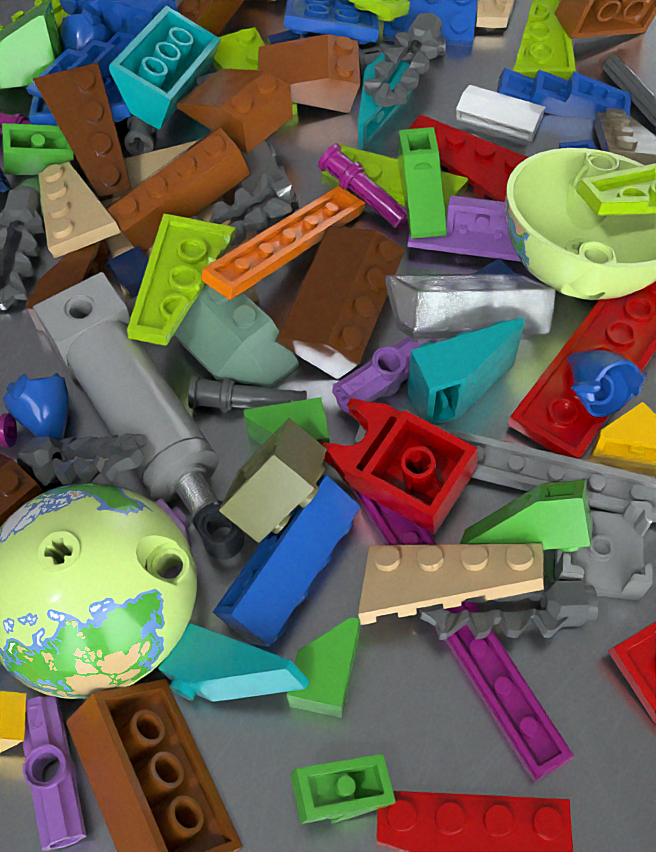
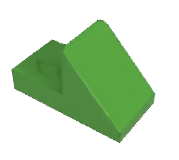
M383 754L296 768L290 773L300 824L330 819L331 823H337L396 803Z

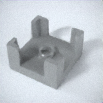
M630 501L623 514L590 510L593 524L591 546L582 547L572 552L555 549L554 580L584 581L585 586H593L595 588L597 596L640 601L653 584V564L648 563L644 566V535L652 524V503Z

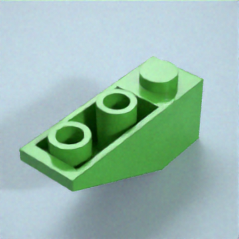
M434 127L399 130L398 166L411 239L446 236L447 228L440 159Z
M585 480L538 485L465 529L460 544L543 543V550L559 549L564 552L577 551L582 547L591 546L593 524Z

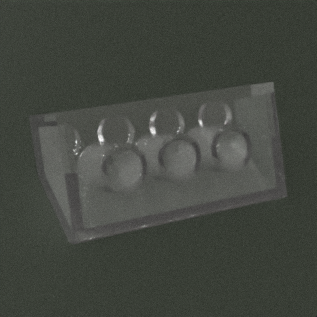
M517 273L386 275L385 284L396 327L408 335L412 342L425 344L433 342L434 338H445L447 340L465 331H477L490 327L498 321H510L519 317H523L525 320L521 335L522 340H531L534 338V334H549L556 289Z

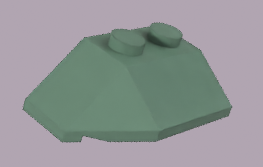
M205 284L173 335L217 380L223 381L225 378H231L235 383L256 384L265 388H273L299 367V362L293 352L275 342L279 330L272 319L243 292L228 300Z

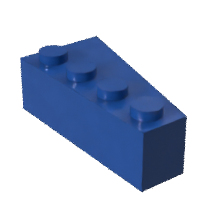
M60 0L64 12L70 15L82 14L85 9L90 11L92 15L99 16L102 19V24L110 30L112 37L118 31L137 36L166 5L178 12L175 0Z

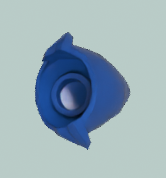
M84 9L82 14L70 15L62 20L61 44L63 52L67 48L82 51L93 40L107 43L112 38L110 30L102 24V19L99 16L92 15L88 10Z
M585 350L568 356L573 379V386L571 388L575 391L577 398L584 408L593 416L606 417L619 411L629 402L633 395L636 397L642 391L647 372L640 371L634 363L621 354L607 350Z
M55 373L52 377L29 379L26 374H23L16 382H11L6 388L8 393L3 397L5 408L10 415L21 425L29 429L35 437H52L58 441L63 440L69 406L65 378Z

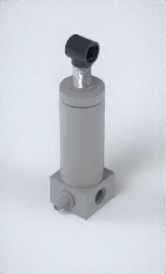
M100 272L34 305L33 308L53 350L74 384H81L112 436L117 434L121 436L126 433L141 434L147 445L141 448L145 459L134 471L149 495L155 501L162 498L164 502L181 498L193 516L192 523L200 534L205 551L211 557L218 560H227L235 557L244 545L243 530L219 511L223 501H219L207 483V480L218 467L219 457L141 342L128 339L127 328L137 296L123 303L103 272ZM221 527L231 529L226 536H212L213 532Z

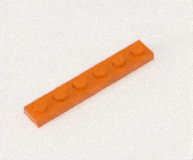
M337 186L204 267L201 280L225 298L231 300L320 242L329 227H342L361 215L365 202Z

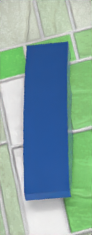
M118 31L107 43L93 40L82 51L67 48L38 77L98 62L104 79L111 74L109 71L111 62L133 41L136 35ZM33 81L26 90L31 95L43 98Z
M504 68L499 76L497 93L545 106V113L595 120L597 111L606 112L607 108H617L626 111V115H630L631 93L575 71L568 81L542 70H538L535 77L530 78Z

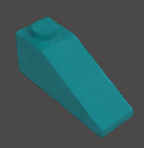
M381 53L372 63H369L363 73V88L358 118V147L363 149L401 105L396 104L384 107L374 104L372 97L364 91V82L368 79L376 78L374 75L375 65L380 61L386 62L384 53ZM400 61L396 72L391 75L387 83L390 84L391 92H394L396 84L400 83L402 75L407 67H410V64Z
M189 622L181 639L158 668L172 681L169 688L193 701L195 695L215 702L306 689L310 681L289 659Z

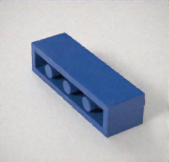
M321 475L317 480L316 485L319 487V490L307 506L302 508L300 505H297L290 512L291 518L285 527L277 534L270 532L261 541L212 612L249 643L270 647L272 642L281 637L286 629V621L296 606L306 599L310 591L309 585L317 573L328 565L332 558L333 548L339 539L350 531L354 524L353 518L361 506L328 475Z

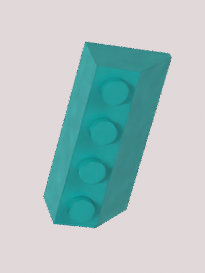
M166 5L109 66V71L130 113L143 120L146 124L160 130L176 111V102L190 93L196 86L195 78L204 76L210 69L221 39Z

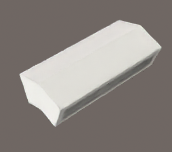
M469 85L463 92L456 108V118L466 123L532 142L541 125L545 106Z

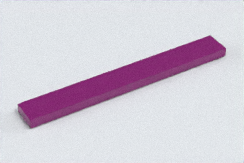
M351 488V491L385 545H437L427 530ZM465 600L461 602L462 606L444 609L450 613H459L462 610H468L470 613H481L474 602H465ZM466 624L445 640L533 783L575 757L492 629L487 637L476 639Z

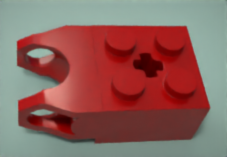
M351 398L347 403L349 415L357 420L367 433L360 442L354 445L343 446L337 443L321 441L320 444L327 449L323 461L334 468L343 481L351 488L435 535L477 469V447L406 410L401 412L388 404L366 402L361 399Z

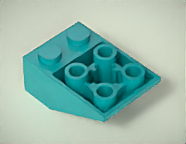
M519 317L510 321L501 320L490 327L473 332L465 331L459 333L454 338L437 343H425L417 349L411 350L407 393L418 417L434 425H441L460 419L514 365L525 323L524 318Z

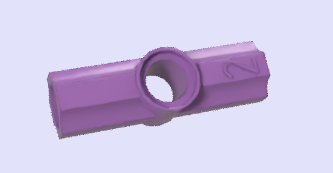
M417 330L393 347L383 346L378 348L374 352L371 361L333 385L332 393L337 400V404L347 413L349 412L347 403L351 398L373 402L380 396L395 394L400 389L401 382L409 378L411 350L417 349L425 343H436V338L428 330Z
M38 696L26 701L24 741H22L25 753L23 775L31 787L42 850L48 851L77 843L87 835L76 786L77 766L70 756L59 698L56 696ZM53 760H59L60 768L57 775L50 781L43 782L42 772L45 766Z

